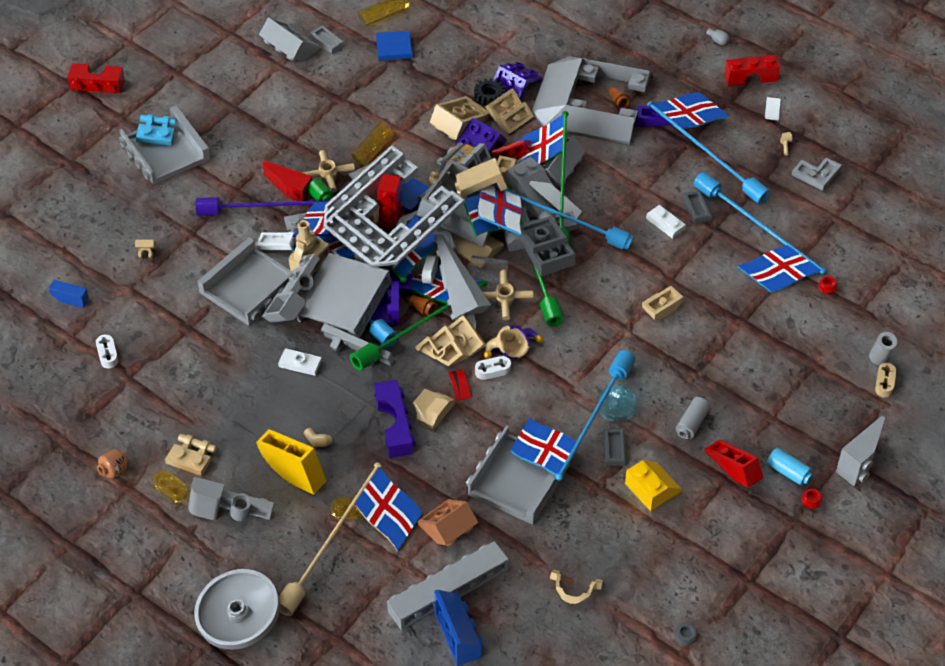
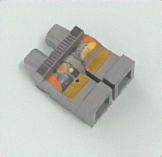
M458 143L447 151V155L444 158L440 157L437 160V165L440 170H443L451 159L470 169L490 160L491 156L485 144L480 143L476 147H472L468 144Z

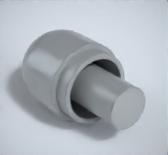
M708 29L706 34L711 36L715 43L725 45L729 42V35L720 29H716V31Z

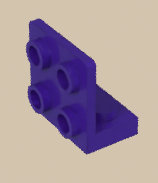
M515 62L513 64L499 65L493 81L496 79L498 83L502 82L506 92L513 88L519 99H522L528 83L542 81L543 77L539 76L537 71L525 68L524 64Z
M472 118L456 145L463 143L464 145L468 144L476 147L482 143L486 145L490 154L497 143L504 145L507 139L501 133Z
M391 281V289H388V293H385L371 317L373 321L383 319L388 325H399V281Z

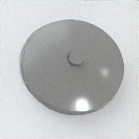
M250 569L228 571L214 578L200 593L195 605V622L202 636L210 644L230 650L245 648L260 641L273 628L280 612V599L274 584L264 574Z

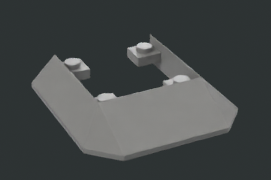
M570 56L548 65L532 109V114L542 126L548 125L560 117L563 111H567L569 115L567 116L566 133L630 145L638 111L621 108L619 115L586 109L587 101L573 99L572 95L577 80L594 83L596 76L629 82L628 89L645 92L651 77V71Z
M391 145L325 205L323 227L371 267L396 265L463 205L465 200L455 192H450L443 186H440L428 197L435 206L412 228L409 229L401 222L389 234L385 233L368 219L380 208L373 199L378 196V187L382 175L400 176L401 180L407 183L419 172L417 166L407 160L401 151Z

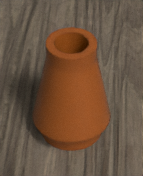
M617 87L610 88L609 95L615 107L619 109L627 108L630 105L629 95Z
M415 295L409 299V305L425 317L435 312L438 308L437 303L433 299L417 297Z

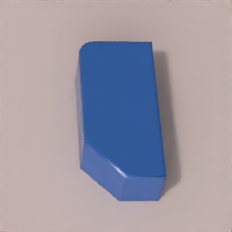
M55 279L49 287L50 294L63 303L83 308L89 299L87 288Z

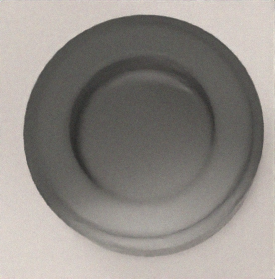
M690 623L678 625L675 631L677 642L682 645L693 644L697 637L696 628Z

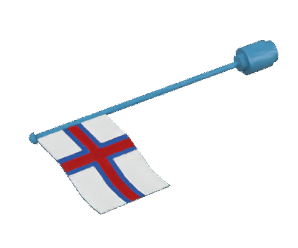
M494 184L480 189L479 218L518 235L522 234L519 223L522 211L521 200L605 234L607 244L623 250L624 248L628 250L633 236L629 235V232L613 226L608 231L602 230L506 189L500 191L499 186Z

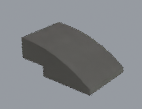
M551 216L520 225L521 240L541 276L575 266V253L567 244V236Z

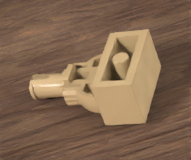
M302 220L300 224H297L299 234L296 236L295 252L288 258L290 271L299 267V261L302 257L315 254L320 259L310 273L313 276L321 267L322 261L330 253L328 243L318 239L315 233L310 230L309 222Z

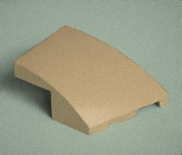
M462 315L450 326L445 325L432 337L428 336L415 348L450 367L471 357L484 348L486 344L467 316Z

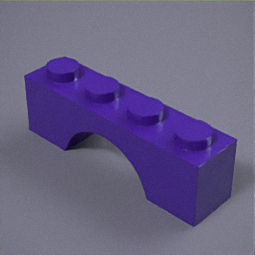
M397 380L375 383L374 395L378 411L389 413L396 420L389 429L385 430V442L389 458L413 454V446H416L414 434H410L409 431L412 430L410 418H406V414H408L407 404L402 402L404 398L403 388L398 386Z

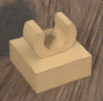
M135 240V248L139 250V258H143V252L145 251L149 252V258H153L152 250H157V243L154 240Z

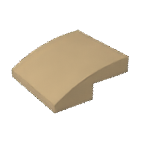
M513 88L485 106L495 122L507 134H510L534 117L526 102L522 103Z

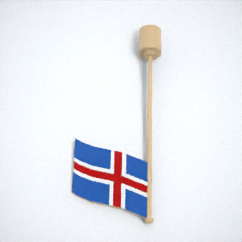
M380 463L374 464L375 468L298 583H288L279 595L280 613L286 616L293 615L305 596L302 586L303 582L354 505L364 518L391 542L398 552L422 512L408 495L392 483L382 471Z

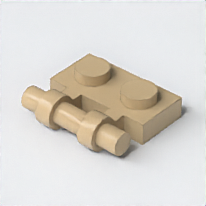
M179 434L178 441L182 442L183 445H173L165 458L166 464L202 476L211 462V457L206 454L208 452L214 454L217 446L212 445L207 440L195 439L190 434ZM191 447H197L199 451L191 450Z

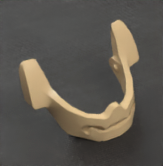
M552 570L550 579L556 581V590L560 597L570 604L580 603L586 600L593 590L602 589L603 580L596 579L591 582L587 593H583L578 597L570 596L564 593L563 588H560V571Z

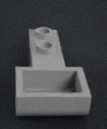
M522 209L521 211L523 224L551 216L559 226L560 216L554 215L552 212L544 211L539 215L538 219L529 221L526 210ZM573 211L564 213L575 218ZM563 217V228L568 231L578 229L576 222ZM506 229L502 230L509 252L525 248L520 235Z
M312 254L301 258L299 267L291 273L289 282L281 293L276 294L262 317L271 323L290 321L297 317L305 305V300L297 293L312 288L314 281L310 273L319 261V257ZM300 279L303 280V286L300 284Z
M197 477L193 478L188 509L194 516L216 520L221 507L229 509L231 517L236 521H243L248 515L270 520L274 502L264 498L250 497L244 493L238 494L223 490L224 484Z

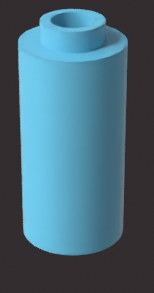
M778 447L772 451L766 464L801 486L804 483L808 484L813 477L811 473L812 468Z

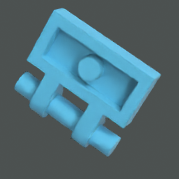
M153 114L140 116V122H146V124H139L136 142L172 145L174 128H169L168 126H175L176 119H171L169 116L156 117ZM153 123L162 124V127L154 126Z

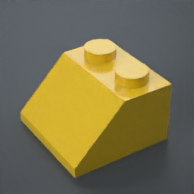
M642 460L626 471L625 484L650 511L682 492V488L657 462Z

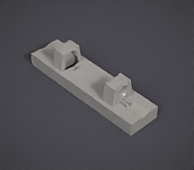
M324 323L321 329L325 337L333 340L330 347L338 353L344 345L357 351L368 344V342ZM381 349L378 361L391 366L394 362L391 352Z

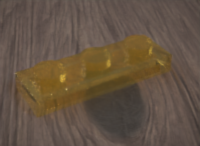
M384 0L358 11V17L367 26L409 8V2L407 0Z
M384 121L379 122L353 151L351 156L361 168L367 166L394 133Z

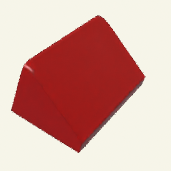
M522 140L493 150L492 153L497 159L499 155L513 158L531 152V141Z

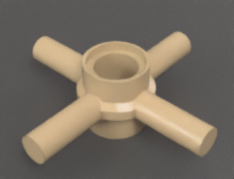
M321 150L319 152L321 159L319 169L302 173L310 175L312 178L320 177L324 183L328 184L329 189L335 193L337 189L334 181L336 180L337 173L355 170L354 163L335 166V162L327 158L326 151Z
M506 270L500 271V284L497 286L496 291L483 292L487 299H496V303L502 307L503 320L510 319L509 306L515 298H533V291H514L513 286L508 283Z

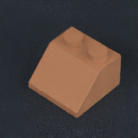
M448 499L418 520L417 523L437 544L450 546L457 541L460 535L472 531L473 526L478 521L466 501Z

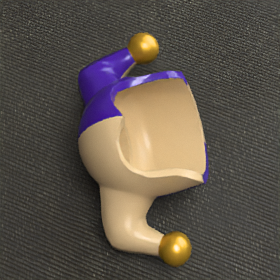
M507 325L499 331L497 337L486 343L484 357L489 359L492 357V351L500 350L507 358L518 359L527 353L530 347L529 339H535L537 343H542L544 338L531 328L522 329L516 325Z

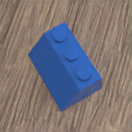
M439 589L435 590V615L456 665L459 666L480 659L481 649H484L481 637L476 636L474 620L472 618L469 619L467 615L469 611L466 602L461 601L459 594Z

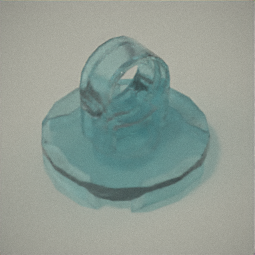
M617 383L612 386L599 409V413L602 417L612 422H617V420L624 419V421L628 420L636 411V398L630 390ZM607 388L600 392L597 399V405Z

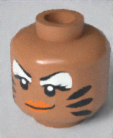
M112 449L99 457L97 469L102 476L113 479L127 470L129 460L123 451Z

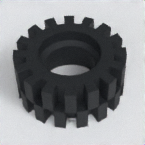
M492 78L489 81L484 79V82L480 80L479 84L476 83L474 87V101L485 108V106L505 93V86L502 85V82L498 83L496 79L493 81Z

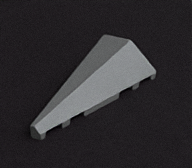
M442 234L436 236L433 240L437 242L438 250L436 253L441 259L440 271L444 288L448 291L449 295L448 305L451 306L453 312L451 319L457 320L462 315L468 317L472 314L483 313L491 306L490 302Z

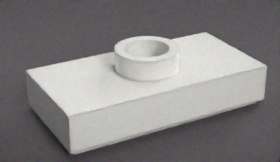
M294 232L261 233L256 247L258 250H292L296 237H293Z
M285 348L278 364L281 368L316 376L322 358Z

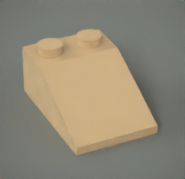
M464 96L436 104L430 123L437 130L446 133L449 138L458 140L472 118L483 123L491 115L487 109Z

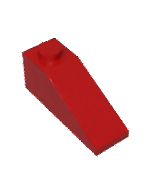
M265 160L262 162L264 175L287 198L299 202L306 200L309 195L307 187L312 182V176Z
M720 439L704 449L705 453L734 481L748 488L763 478L758 457Z

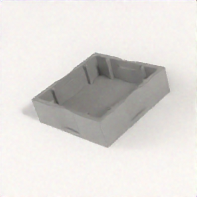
M450 159L440 173L439 179L422 198L417 215L424 217L435 206L428 197L440 186L458 195L454 184L457 182L455 175L469 168ZM480 190L467 195L468 198L480 195ZM464 204L440 225V227L480 247L484 246L493 232H485L475 237Z

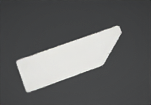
M537 181L529 183L560 211L559 190L551 183ZM564 196L563 213L573 211L577 219L582 211Z

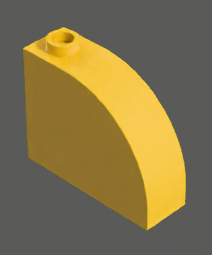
M270 429L256 442L260 453L271 468L295 487L315 495L327 482L313 447Z

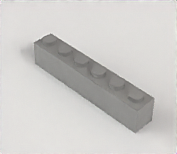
M495 541L485 544L476 552L465 555L460 561L447 565L442 571L429 575L424 581L411 585L406 591L393 595L387 601L388 613L398 627L403 630L435 612V590L439 589L456 593L462 597L508 571V558Z

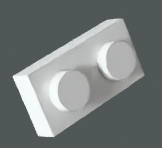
M660 205L646 215L647 220L672 239L685 230L686 224Z

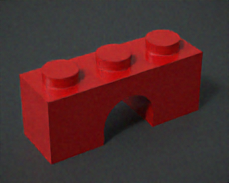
M777 55L726 59L724 76L728 86L744 85L745 79L751 74H758L761 83L776 82L779 77L780 64Z
M72 63L67 76L70 90L121 94L125 81L123 67L105 66L102 73L91 74L89 64Z
M382 175L378 187L380 227L395 229L397 222L402 217V202L399 201L402 189L400 176Z

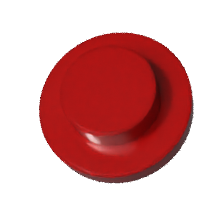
M825 276L820 280L819 289L822 292L831 294L837 290L838 284L835 278Z
M808 489L803 493L801 500L804 506L815 509L821 505L822 496L818 490Z

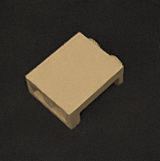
M496 158L455 175L457 182L454 184L457 193L464 200L468 198L467 195L496 182L500 191L507 189Z

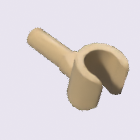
M791 132L782 133L780 139L781 144L784 146L785 156L788 155V143L792 142Z

